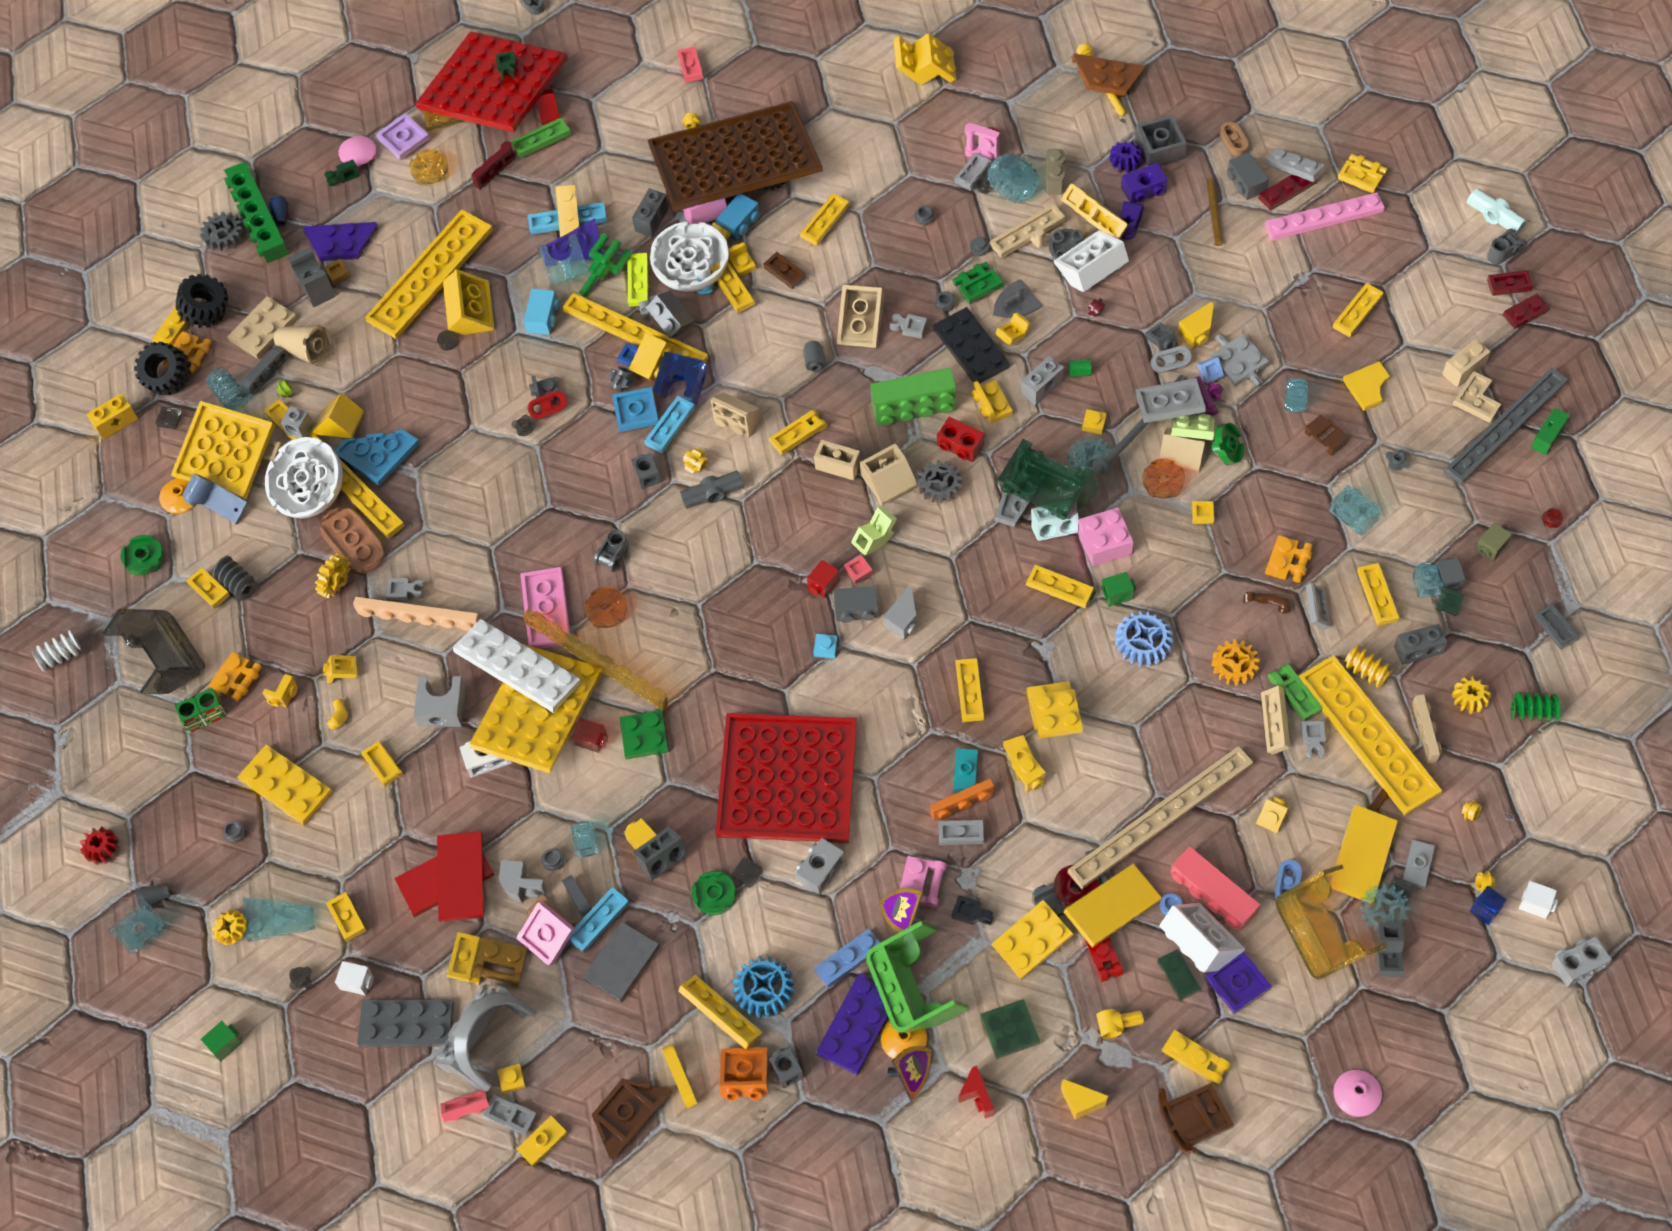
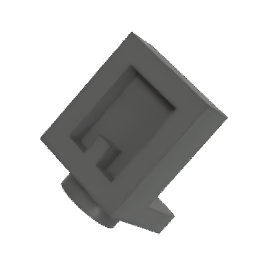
M1162 323L1145 332L1146 339L1158 346L1159 352L1179 347L1175 331Z
M531 376L532 384H529L532 396L536 395V398L553 391H560L557 377L537 381L535 376Z
M1052 884L1048 886L1041 885L1034 890V893H1032V903L1034 906L1044 900L1058 917L1065 914L1061 903L1054 893V886Z

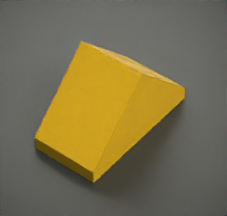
M1065 1079L1062 1081L1061 1091L1075 1120L1106 1107L1107 1095Z

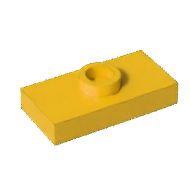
M1024 735L1003 742L1011 765L1029 752L1031 753ZM1015 772L1018 782H1022V780Z
M550 1116L517 1148V1151L534 1167L568 1133Z

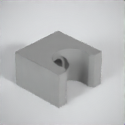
M419 676L414 708V717L418 725L428 727H462L466 686L462 677L454 676L450 691L443 696L437 697L431 695L432 688L427 677Z

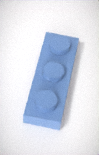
M868 928L814 967V971L826 987L829 988L865 962L868 951L880 942Z

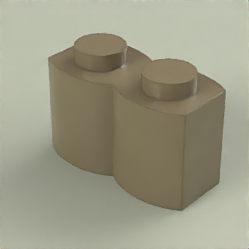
M1048 149L1045 155V191L1047 195H1061L1064 190L1065 155L1062 149Z

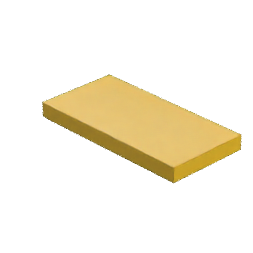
M1355 804L1352 808L1329 888L1372 904L1398 821Z
M1132 864L1067 907L1064 913L1093 948L1159 903L1162 897L1138 868Z

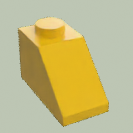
M1212 302L1179 321L1178 334L1192 349L1199 345H1204L1209 339L1214 306Z

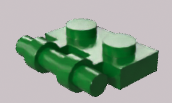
M987 262L978 263L973 266V269L967 272L963 271L952 279L954 286L962 284L959 286V291L969 304L1003 287V281L993 269L986 272L989 269Z

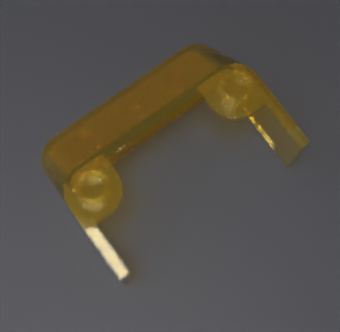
M1342 864L1323 870L1280 894L1275 903L1276 909L1309 973L1315 979L1331 976L1386 948L1382 944L1365 951L1362 944L1356 940L1343 943L1322 902L1327 900L1332 893V888L1327 878L1344 869Z

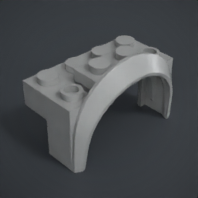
M483 984L475 991L472 1002H469L464 1007L460 1020L452 1026L448 1034V1040L437 1050L433 1063L447 1073L458 1075L474 1088L488 1091L492 1085L479 1075L471 1064L469 1052L500 1005L507 1006L523 1019L526 1015L535 1018L537 1011L502 986Z

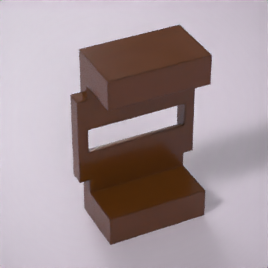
M1321 414L1309 423L1305 429L1306 435H1312L1324 447H1328L1327 453L1331 456L1347 443L1348 438L1342 433V430L1329 419L1326 420ZM1331 426L1335 428V430L1331 432L1323 440L1319 438V436L1322 435Z

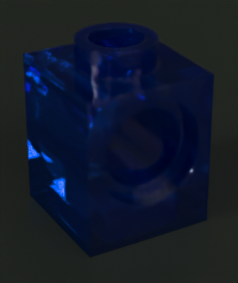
M1487 886L1476 899L1469 912L1489 926L1501 911L1507 899Z

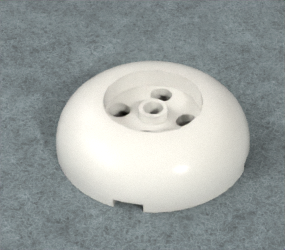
M681 222L666 228L656 237L651 246L650 262L655 275L663 284L678 291L692 292L714 284L722 276L728 263L729 252L725 238L716 228L699 222V224ZM678 258V259H680L681 261H680L679 263H677V262L675 261V259ZM720 262L721 267L711 274L712 266Z
M303 437L288 442L278 450L279 454L268 465L265 476L266 494L273 507L281 513L293 518H310L324 512L337 498L343 481L342 465L336 452L319 439ZM299 489H303L302 493H297Z

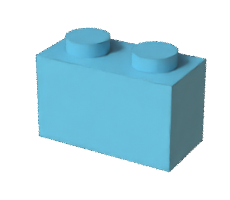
M531 289L524 317L526 332L550 335L551 328L555 326L556 322L555 311L559 310L560 305L555 291Z

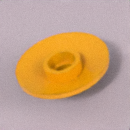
M176 478L169 481L162 488L159 500L161 506L167 512L182 514L195 507L185 502V497L182 496L188 484L187 481Z
M890 1020L882 1029L881 1045L885 1053L893 1059L906 1048L912 1046L926 1047L927 1033L925 1029L908 1032L906 1039L899 1037L902 1032L896 1031L892 1027Z

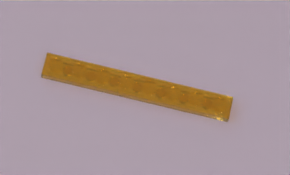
M527 609L523 614L526 625L586 663L598 668L602 673L662 711L668 706L667 694L658 687L656 689L653 688L643 677L639 676L637 678L627 667L623 665L621 667L618 666L608 655H601L592 645L582 643L575 634H568L556 622L551 623L547 621L540 612H533Z

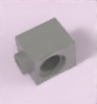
M293 406L289 407L281 420L286 434L297 439L307 437L314 426L307 411Z

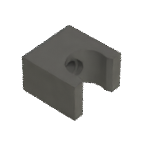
M310 247L288 257L295 277L313 308L335 297L324 269L321 270Z

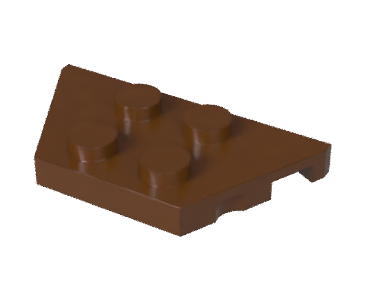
M622 1078L591 1114L608 1156L613 1163L673 1093L670 1088L655 1087L647 1083H635L632 1080Z

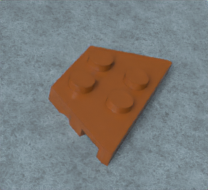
M1075 53L1072 57V62L1077 64L1079 68L1078 73L1083 78L1087 90L1125 96L1128 93L1130 87L1135 84L1145 68L1142 65Z

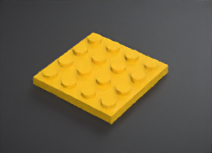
M200 401L171 476L189 482L193 473H196L246 500L275 424Z

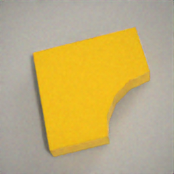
M1380 361L1344 376L1343 382L1362 410L1365 411L1382 404L1383 399L1380 395V388L1389 381L1390 376Z

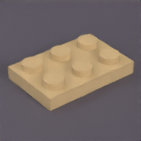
M267 296L227 337L230 342L259 359L275 343L273 336L276 330L280 327H290L298 318L295 313Z

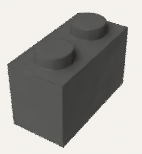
M1250 152L1229 160L1226 171L1227 176L1230 180H1233L1239 194H1242L1246 200L1256 197L1259 193L1268 189L1269 179Z
M671 290L657 295L646 307L669 338L684 333L694 322L693 318Z
M876 585L833 589L836 622L848 623L853 620L863 619L869 621L879 618Z

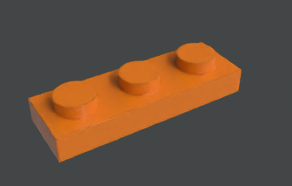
M987 779L931 804L930 814L933 820L946 819L955 811H964L978 801H987L994 795V784L991 779Z

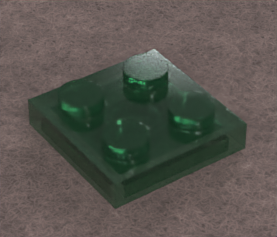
M1024 999L980 1014L996 1059L1040 1044Z

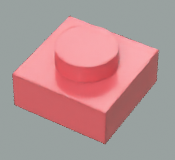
M862 555L843 565L844 570L855 584L873 574L872 568Z

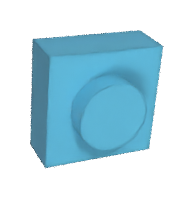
M816 634L814 657L835 658L838 637L836 635Z

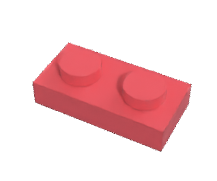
M695 46L677 50L685 83L704 79Z
M479 1090L441 1103L443 1121H456L464 1115L482 1112L485 1108L489 1107L487 1092Z

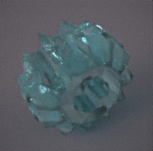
M1293 378L1286 381L1284 392V408L1286 411L1298 413L1306 409L1308 399L1306 379Z

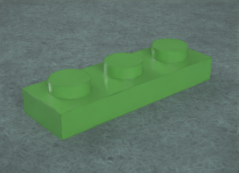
M561 117L512 140L511 143L521 159L570 136L571 133Z

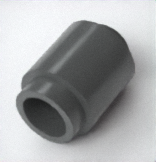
M818 341L807 342L803 349L805 366L810 371L818 372L826 364L823 347Z

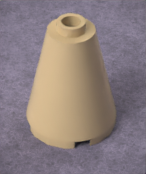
M320 325L280 327L273 336L276 346L283 348L309 364L319 365L326 359L329 353L326 351L327 345H331L328 330Z

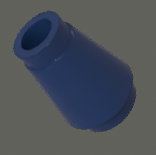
M274 196L269 203L275 225L277 226L286 225L289 203L284 196Z

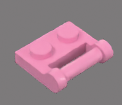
M973 123L966 124V156L972 157L976 152L993 162H997L999 158L1000 132ZM974 135L979 136V146L974 145Z
M908 856L900 889L911 888L923 892L928 870L934 871L929 895L922 896L919 905L936 908L939 902L937 897L943 872H946L947 864L942 861H930Z

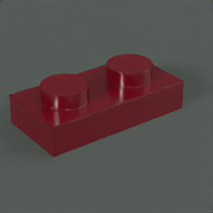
M1528 270L1488 275L1487 278L1492 296L1528 292L1533 289Z
M1537 293L1505 310L1503 316L1514 329H1517L1547 313L1550 307Z

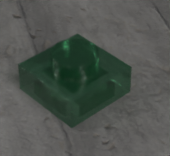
M1443 587L1435 609L1457 616L1464 594Z

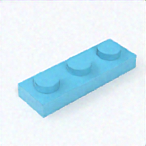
M677 396L645 439V445L663 454L694 411L695 404Z
M612 887L575 926V931L568 941L585 953L630 904L629 900Z

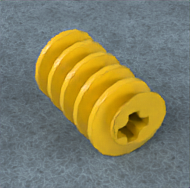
M1356 644L1344 661V664L1347 662L1346 669L1350 670L1354 667L1353 673L1355 675L1362 672L1361 678L1363 680L1369 677L1368 683L1373 684L1376 682V688L1380 689L1387 682L1394 669L1388 670L1390 663L1381 666L1382 658L1373 661L1374 653L1367 657L1366 648L1359 652L1360 644Z

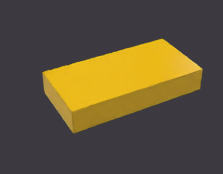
M377 741L361 752L384 787L403 775L380 741Z

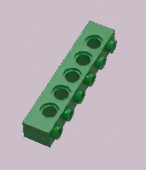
M246 161L224 169L227 176L224 178L228 189H233L230 192L234 202H239V205L236 206L240 215H245L246 217L243 221L247 230L252 229V232L249 234L253 243L258 242L259 246H256L260 258L264 256L266 262L270 263L289 255Z

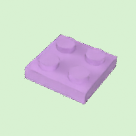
M406 113L376 134L377 139L399 160L405 158L430 139L429 134Z

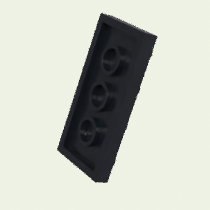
M967 307L933 324V330L973 383L978 381L980 384L1010 368L1009 361Z

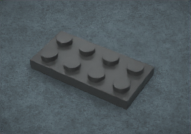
M453 999L362 1000L357 1045L359 1047H441L448 1040V1034L452 1028L454 1001Z

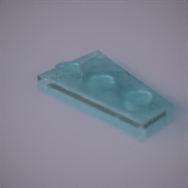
M243 898L244 916L247 922L245 935L248 942L315 930L312 906Z

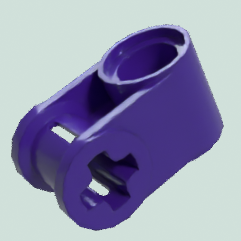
M1123 202L1120 218L1128 223V226L1121 238L1132 239L1135 237L1143 214V204Z

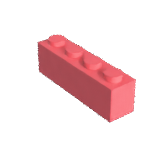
M1190 846L1172 864L1170 872L1172 878L1177 883H1183L1189 888L1190 893L1195 898H1201L1207 903V907L1213 913H1219L1225 918V922L1231 928H1237L1241 931L1258 913L1260 904Z

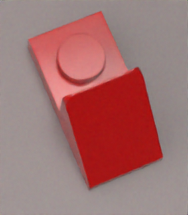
M553 88L546 89L536 101L542 125L560 118Z
M976 1065L972 1067L959 1094V1103L977 1097L974 1099V1103L978 1113L983 1112L984 1117L988 1118L994 1115V1108Z

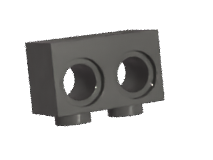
M648 189L632 217L635 232L653 237L669 209L667 194Z
M1435 624L1399 634L1394 648L1401 664L1404 665L1443 654L1447 640L1440 624Z
M667 827L633 851L640 869L651 880H654L688 856L682 838L671 827Z

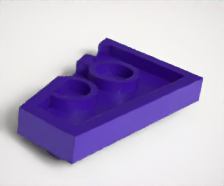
M596 218L543 246L542 254L545 267L592 259L589 256V252L599 239Z

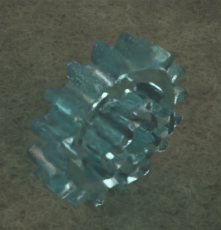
M1085 436L1082 437V442L1075 440V446L1071 445L1070 452H1068V465L1072 467V472L1079 471V477H1082L1084 474L1087 477L1095 469L1094 461L1096 459L1103 460L1112 451V449H1108V443L1102 444V438L1095 441L1093 436L1090 437V440H1087Z
M1382 884L1381 889L1374 885L1373 893L1368 890L1365 892L1368 898L1360 899L1365 905L1359 907V911L1365 912L1361 920L1368 919L1367 928L1374 925V932H1377L1378 922L1373 919L1375 917L1384 919L1385 923H1402V927L1404 926L1401 920L1409 919L1404 913L1409 911L1410 907L1404 905L1408 898L1402 899L1400 897L1403 893L1402 890L1396 893L1394 892V885L1387 889L1386 884ZM1383 893L1392 895L1396 900L1386 899ZM1374 897L1376 905L1374 909L1369 910L1370 901ZM1380 903H1384L1385 906L1395 905L1388 910V915H1385L1384 912L1374 913L1381 907ZM1400 907L1399 917L1395 921L1393 913L1395 909Z

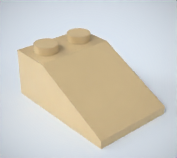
M842 286L837 345L877 348L884 311L885 291L883 288Z

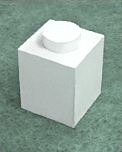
M1529 881L1524 890L1519 909L1546 919L1549 912L1554 913L1558 900L1554 899L1557 890Z
M342 961L335 983L340 990L366 995L367 990L373 985L374 976L367 966Z

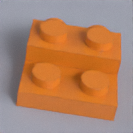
M752 1047L747 1049L721 1048L719 1081L721 1098H726L729 1101H735L739 1097L760 1100L762 1096H768V1047Z

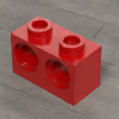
M952 417L947 418L937 433V446L944 451L956 454L962 460L973 462L985 444V433Z

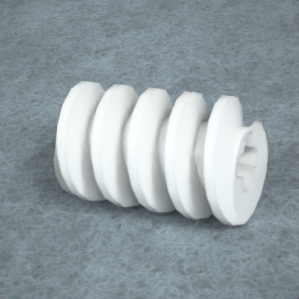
M68 630V638L60 634L61 641L58 642L55 638H52L53 645L45 641V649L37 645V652L34 653L32 651L42 671H47V664L54 668L55 661L62 664L63 657L70 660V653L76 657L79 655L78 649L81 650V647L72 631Z

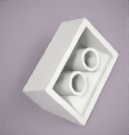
M1098 230L1054 260V263L1072 287L1085 292L1115 270L1120 269L1129 259L1123 241Z
M1201 903L1173 905L1160 924V927L1165 931V935L1173 940L1180 947L1181 952L1189 956L1195 962V966L1204 973L1220 970L1245 950Z

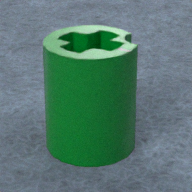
M1090 359L1068 361L1069 377L1091 375Z

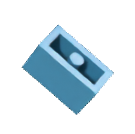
M738 194L716 218V221L731 233L730 238L737 241L741 235L743 236L747 232L748 227L758 220L760 215L758 203L743 194Z

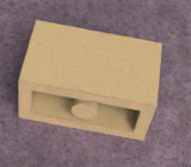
M1474 339L1446 362L1442 375L1458 388L1468 380L1473 371L1478 372L1487 364L1491 351L1477 339Z
M821 440L814 455L815 469L854 480L860 467V451Z

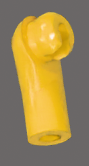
M336 699L332 703L335 713L328 720L330 729L336 730L348 719V713L342 699Z

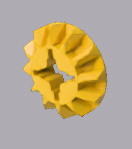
M229 909L227 912H221V916L214 919L216 923L212 927L214 931L213 937L219 943L231 945L243 937L247 922L241 912ZM227 921H228L229 923H231V925H230V928H231L230 931H231V933H230L228 930H226V928H227V925H226V924H227Z

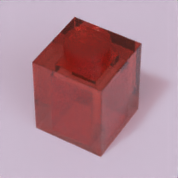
M580 718L572 738L576 746L599 753L601 747H604L607 743L608 734L604 725Z

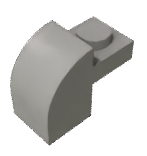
M501 860L499 880L506 895L511 900L522 903L523 895L529 898L545 896L546 886L544 881L540 879H526L527 868L523 861Z

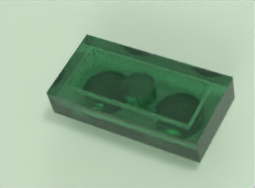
M1178 949L1158 958L1157 963L1179 1001L1200 992L1199 984Z

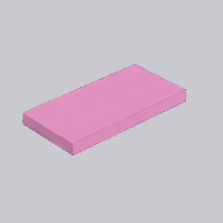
M562 567L520 573L528 645L540 649L571 644Z

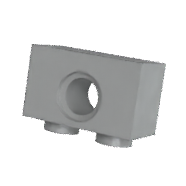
M1048 356L1021 380V395L1036 406L1063 381L1064 367Z
M823 838L811 846L808 852L809 856L805 861H800L795 870L797 881L819 895L845 860L844 851ZM817 862H822L824 864V866L821 868L813 867V865Z

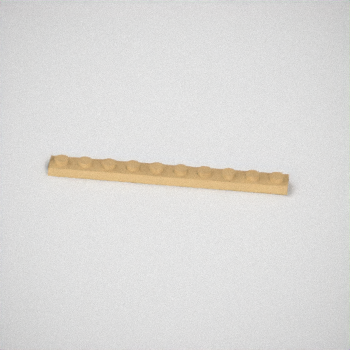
M1239 746L1070 867L1068 874L1081 889L1085 888L1251 767L1253 761Z

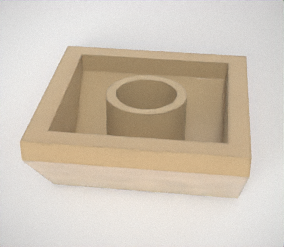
M1166 428L1158 464L1199 472L1206 439L1171 436L1172 429Z

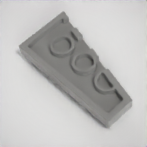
M1017 448L994 521L1014 527L1057 460Z

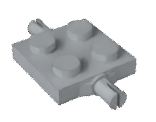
M1244 333L1231 341H1227L1223 334L1217 335L1215 340L1222 347L1212 353L1211 358L1214 356L1219 358L1222 371L1231 383L1236 387L1243 381L1251 379L1257 388L1262 386L1264 381L1257 374L1268 366V360Z

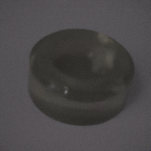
M445 330L437 336L438 345L442 350H452L458 344L457 336L453 331Z

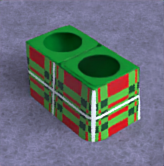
M213 688L174 705L180 721L187 732H194L224 718L227 713L220 695ZM214 699V703L211 706H201V704ZM194 708L191 715L182 716L184 712Z

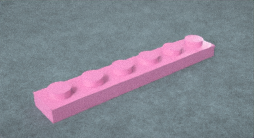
M1373 193L1267 220L1265 227L1271 241L1382 213L1385 207L1378 193Z

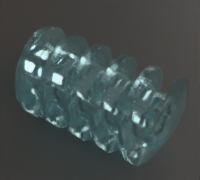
M218 367L208 375L207 385L219 399L220 403L223 404L224 408L234 411L242 408L247 403V394L244 393L243 389L240 388L226 368Z

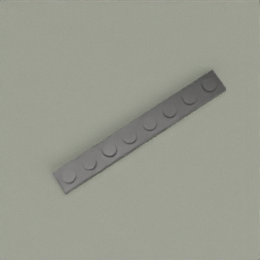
M1551 367L1449 464L1444 473L1461 485L1564 387L1568 379Z

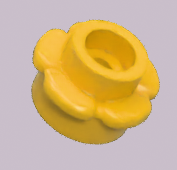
M686 113L682 123L687 129L700 126V117L696 113Z
M1476 800L1466 802L1462 809L1465 820L1476 821L1481 813L1482 805L1477 804Z
M1489 871L1477 874L1475 879L1476 889L1485 894L1494 889L1495 878L1491 876Z

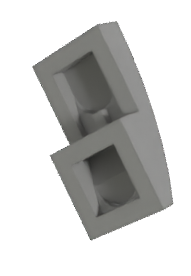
M493 1095L483 1117L503 1127L526 1135L536 1113L517 1103L513 1104L499 1096Z

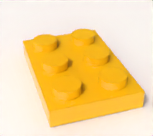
M1042 900L991 945L1017 976L1023 980L1074 935L1046 902Z

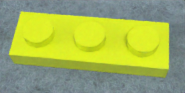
M647 253L632 254L628 259L629 307H637L639 302L648 301Z

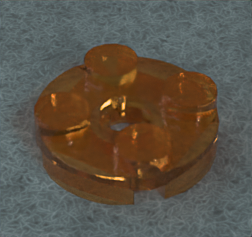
M1156 459L1144 469L1143 486L1151 497L1164 499L1176 497L1184 486V470L1181 466L1179 468L1178 465L1174 464V461L1171 459ZM1161 475H1165L1166 478H1169V480H1167L1166 482L1160 481L1159 479L1161 478Z
M605 586L591 592V596L585 601L584 609L588 620L594 627L608 628L625 620L627 602L623 593L616 591L613 587ZM603 604H608V606H611V608L607 611L600 609L601 607H603Z

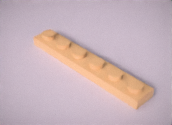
M355 597L353 603L357 613L364 617L378 616L385 620L392 618L406 623L414 621L420 622L423 625H441L444 628L458 627L465 631H469L480 620L478 613Z

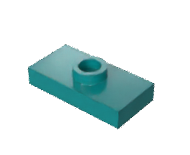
M956 748L953 792H960L976 785L978 750Z

